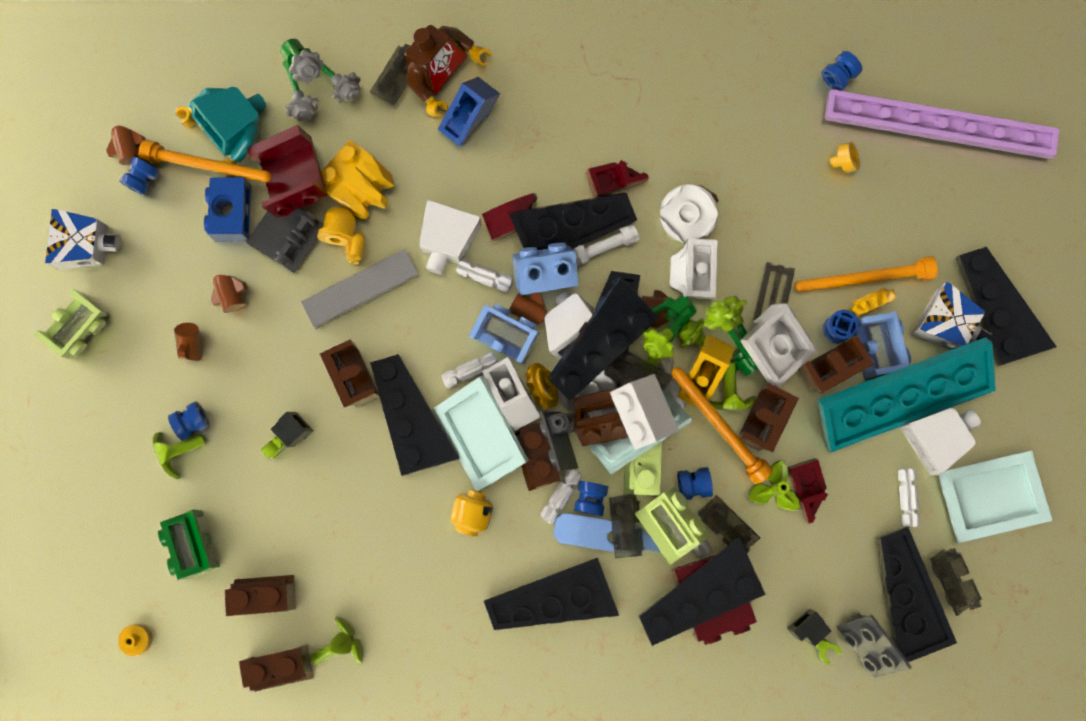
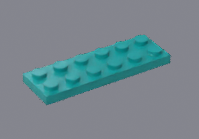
M985 337L819 399L818 404L826 447L830 452H834L996 391L992 342Z

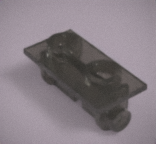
M404 44L403 47L398 45L370 90L371 94L395 106L408 85L406 82L408 65L405 59V52L410 47L408 44Z
M632 494L610 497L615 558L642 556V550H645L642 528L635 529V523H640L635 515L640 510V501H637L636 495Z
M717 495L698 511L701 521L716 535L720 533L723 536L721 540L726 545H729L736 537H740L746 553H748L750 547L761 538Z
M955 548L943 549L930 558L933 573L939 578L945 591L946 601L953 608L956 616L960 615L967 608L974 610L982 606L980 603L982 597L973 579L962 581L960 578L970 573L961 552L957 553Z

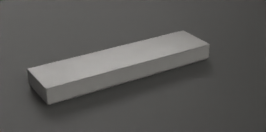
M403 249L301 301L313 327L317 329L418 277L419 274L406 249Z

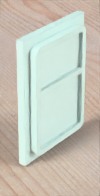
M484 376L478 377L432 409L475 490L480 491L489 485H493L495 481L510 472H514L515 469L529 461L511 426L501 412Z
M659 383L677 427L680 430L692 422V419L683 407L669 394L668 390ZM669 436L634 450L629 437L588 446L611 475Z
M1032 450L946 470L938 475L957 543L1053 521Z

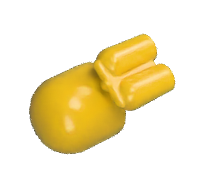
M341 207L329 209L324 215L323 228L319 229L317 239L325 243L345 246V255L348 257L347 262L352 265L359 264L363 253L365 237L362 235V232L354 235L356 227L354 215L349 210Z

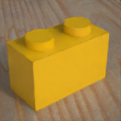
M707 334L686 374L708 401H710L726 372L735 348ZM680 388L677 397L696 406L685 391Z

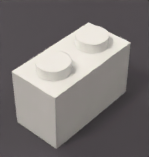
M509 357L482 371L501 412L513 431L540 418L525 385Z
M655 374L635 380L610 392L634 450L679 432Z

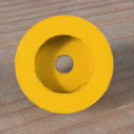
M852 142L839 145L837 149L838 155L830 158L832 167L837 168L841 166L845 173L860 169L859 154Z
M142 624L125 627L118 637L120 650L128 656L143 654L152 644V633L148 627Z

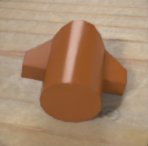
M115 126L111 131L112 138L107 147V154L111 158L117 156L121 165H129L133 157L139 158L140 144L146 138L124 126Z
M216 275L213 278L214 289L211 296L213 306L221 304L224 313L234 312L245 307L246 304L242 292L248 290L246 282L236 278V276Z
M540 292L532 293L530 297L518 293L509 309L511 314L518 317L517 321H519L520 317H523L537 325L544 322V317L548 313Z
M181 323L177 325L174 329L178 358L200 361L202 359V349L198 326L194 323Z

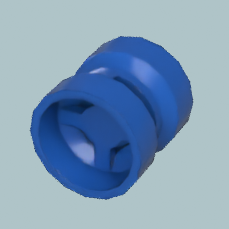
M842 51L836 57L835 63L827 65L822 70L821 75L831 89L842 91L848 86L849 80L855 79L863 71V68L856 56L848 51Z
M133 157L129 163L131 170L128 173H124L119 182L132 191L146 196L149 191V181L155 180L160 171L147 162Z
M849 310L835 312L823 324L822 331L825 338L832 343H844L858 331V318Z
M197 401L187 405L186 410L183 412L175 411L168 415L170 426L181 441L191 437L193 431H203L210 427L209 419Z
M708 467L698 468L696 472L691 473L688 470L677 472L679 492L687 500H691L694 496L698 495L703 498L713 496L712 480Z
M579 481L578 491L580 496L575 501L574 511L603 516L605 507L602 503L603 498L607 496L609 486ZM586 498L594 499L596 502L588 501Z

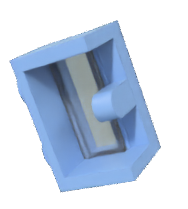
M496 303L493 308L484 305L469 337L490 346L492 349L515 359L521 364H526L528 356L540 335V332L534 330L537 324L523 317H520L519 321L509 317L511 311Z
M897 311L867 316L858 320L859 328L855 335L858 336L874 365L862 371L864 381L910 366L911 355L908 348L905 347L903 339L904 327L902 321L898 319Z

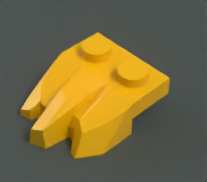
M350 139L321 171L328 196L335 200L340 207L349 210L355 217L366 220L369 215L367 208L370 205L383 209L386 208L389 200L381 191L383 189H391L394 186L392 174L370 153Z

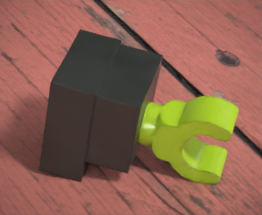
M285 412L271 428V431L277 437H274L260 451L268 459L271 457L274 459L285 446L295 447L314 430L297 412Z
M808 609L787 628L796 639L800 641L805 639L809 644L815 646L818 649L819 659L828 665L830 661L825 655L827 649L832 648L837 654H842L840 647L825 639L832 631L822 617L812 609Z

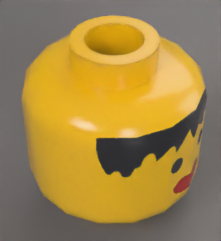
M469 489L468 494H459L456 497L450 516V521L455 525L456 531L470 536H477L478 532L486 531L493 511V504L485 499L487 494Z

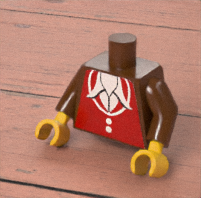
M428 25L426 28H420L415 31L413 35L414 42L405 52V59L408 65L406 82L422 103H427V113L432 117L441 118L437 112V107L443 111H448V104L441 100H435L432 96H436L468 57L467 52H470L473 62L485 66V64L480 61L481 53L483 52L491 57L492 53L481 46H474V41L458 28L441 26L438 29L433 25Z

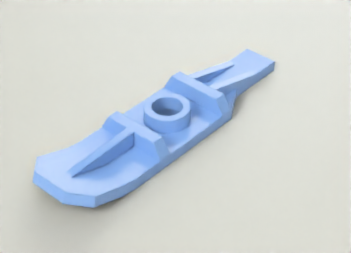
M563 513L555 521L553 535L559 543L634 555L644 550L661 552L650 535L638 525ZM614 530L618 533V539L615 542H610L608 534Z

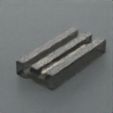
M770 262L765 263L753 320H756L761 315L770 272L775 273L768 308L776 304L782 274L786 275L780 304H788L795 268L789 267L788 269L782 265L776 266Z

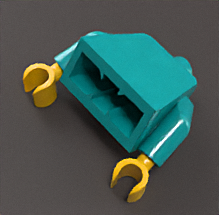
M237 87L227 89L205 88L188 103V108L180 106L176 109L177 117L182 119L186 116L180 124L190 128L197 122L224 157L229 154V160L224 159L221 160L222 162L237 164V162L241 163L248 154L247 148L254 144L259 134V112L266 109V103L258 93L246 99Z

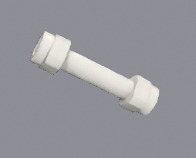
M634 225L623 227L619 230V234L585 248L583 245L574 248L577 266L589 263V258L624 244L627 247L640 241L636 227Z

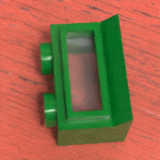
M190 510L160 522L162 529L158 530V537L162 546L168 547L171 558L167 559V567L172 576L176 575L177 580L188 579L220 567L218 561L211 562L206 546L211 544L208 533H202L198 521L199 517L204 516L202 510Z

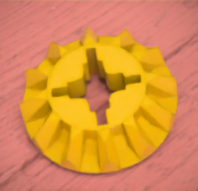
M886 288L868 294L853 302V307L849 311L854 313L856 317H860L894 301L896 298L894 289L887 291Z
M534 363L528 366V371L525 372V377L528 380L526 385L530 389V395H533L535 403L540 404L543 409L553 408L558 403L559 395L558 389L548 379L551 372L542 364Z

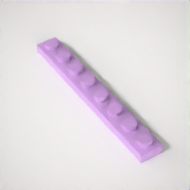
M833 89L828 93L824 117L826 121L1046 159H1053L1057 154L1060 128Z

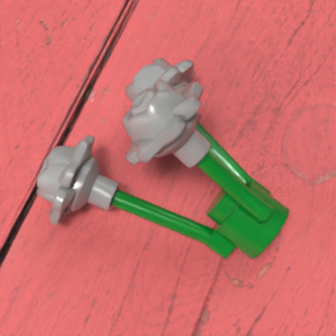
M288 39L281 45L280 53L285 59L282 65L288 73L294 91L292 102L286 104L287 116H293L298 121L312 119L315 111L319 109L317 105L319 101L317 98H311L309 95L304 96L303 91L299 89L297 81H304L309 84L313 79L320 77V70L332 79L331 82L335 85V92L332 97L337 99L339 103L345 100L353 101L356 99L357 94L360 93L359 82L361 78L356 76L354 72L343 77L339 73L335 74L319 59L320 55L317 52L312 53L309 48H304L297 39Z

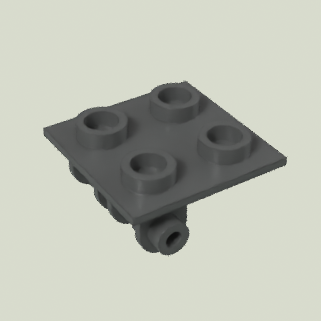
M299 208L288 216L278 218L267 211L246 243L295 273L317 240L318 231L323 228L324 223L317 220L316 216L312 213L304 212Z
M540 412L542 418L540 420V428L543 435L548 438L551 447L549 449V458L552 465L557 467L558 471L579 468L568 435L575 432V413Z
M857 612L849 618L850 622L837 626V629L843 635L845 643L855 651L861 659L863 667L873 677L912 668L873 615L862 616Z

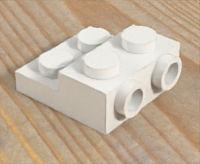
M786 303L771 305L753 322L755 327L740 340L766 381L778 388L817 351L811 342L809 334L803 330L797 321L795 312Z

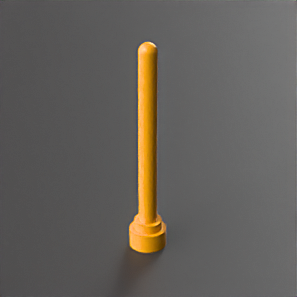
M144 140L139 147V159L148 164L155 165L166 161L222 174L245 177L246 179L265 183L271 180V174L268 171L165 150L163 146H160L155 141Z
M934 256L922 257L919 261H915L914 265L801 280L795 283L794 288L797 292H806L915 276L917 279L921 278L923 281L933 280L938 276V267Z
M679 367L674 368L671 372L672 377L746 464V475L754 484L765 481L773 472V468L765 459L755 457L686 373Z

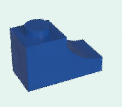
M480 77L463 82L438 130L459 147L464 145L479 123L488 117L500 93Z

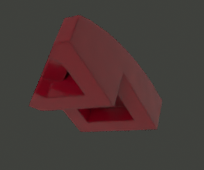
M620 160L618 164L613 162L589 168L585 173L594 197L611 195L647 182L649 179L648 174L644 172L640 174L627 166L628 163Z
M531 193L483 213L482 216L491 239L498 241L516 232L508 212L531 209L533 203L537 201V195Z
M816 458L788 467L795 494L798 496L801 510L806 522L809 524L814 522L815 514L821 502L825 501L828 493L825 492L827 487L819 460Z

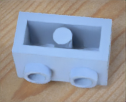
M553 243L548 245V249L537 250L536 247L522 248L519 250V253L512 254L516 289L521 295L579 286L575 251L569 245L566 246V243Z

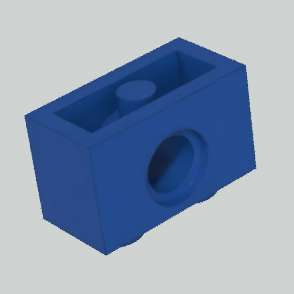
M245 177L210 178L209 187L205 189V200L208 204V215L204 217L205 232L215 242H247L250 237L251 184ZM233 205L230 213L222 215V210L225 206Z

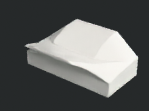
M688 239L684 248L671 256L670 287L682 292L686 298L715 300L718 240Z

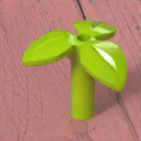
M730 363L724 373L725 399L721 402L709 401L716 410H743L755 403L754 396L743 401L737 395L735 363Z
M162 432L155 433L153 437L154 452L161 468L175 479H180L181 476L172 469L170 465L171 459L205 445L201 434L171 446L162 443Z
M779 460L771 466L773 472L768 477L771 485L768 486L763 483L754 485L749 492L748 498L756 504H767L772 495H775L778 507L788 511L799 510L800 502L798 496L793 490H790V485L786 482L789 477L788 467L784 460Z
M335 617V621L342 632L335 635L329 645L311 654V662L317 666L334 655L348 654L352 650L358 665L362 664L363 649L361 641L353 637L355 630L344 619Z

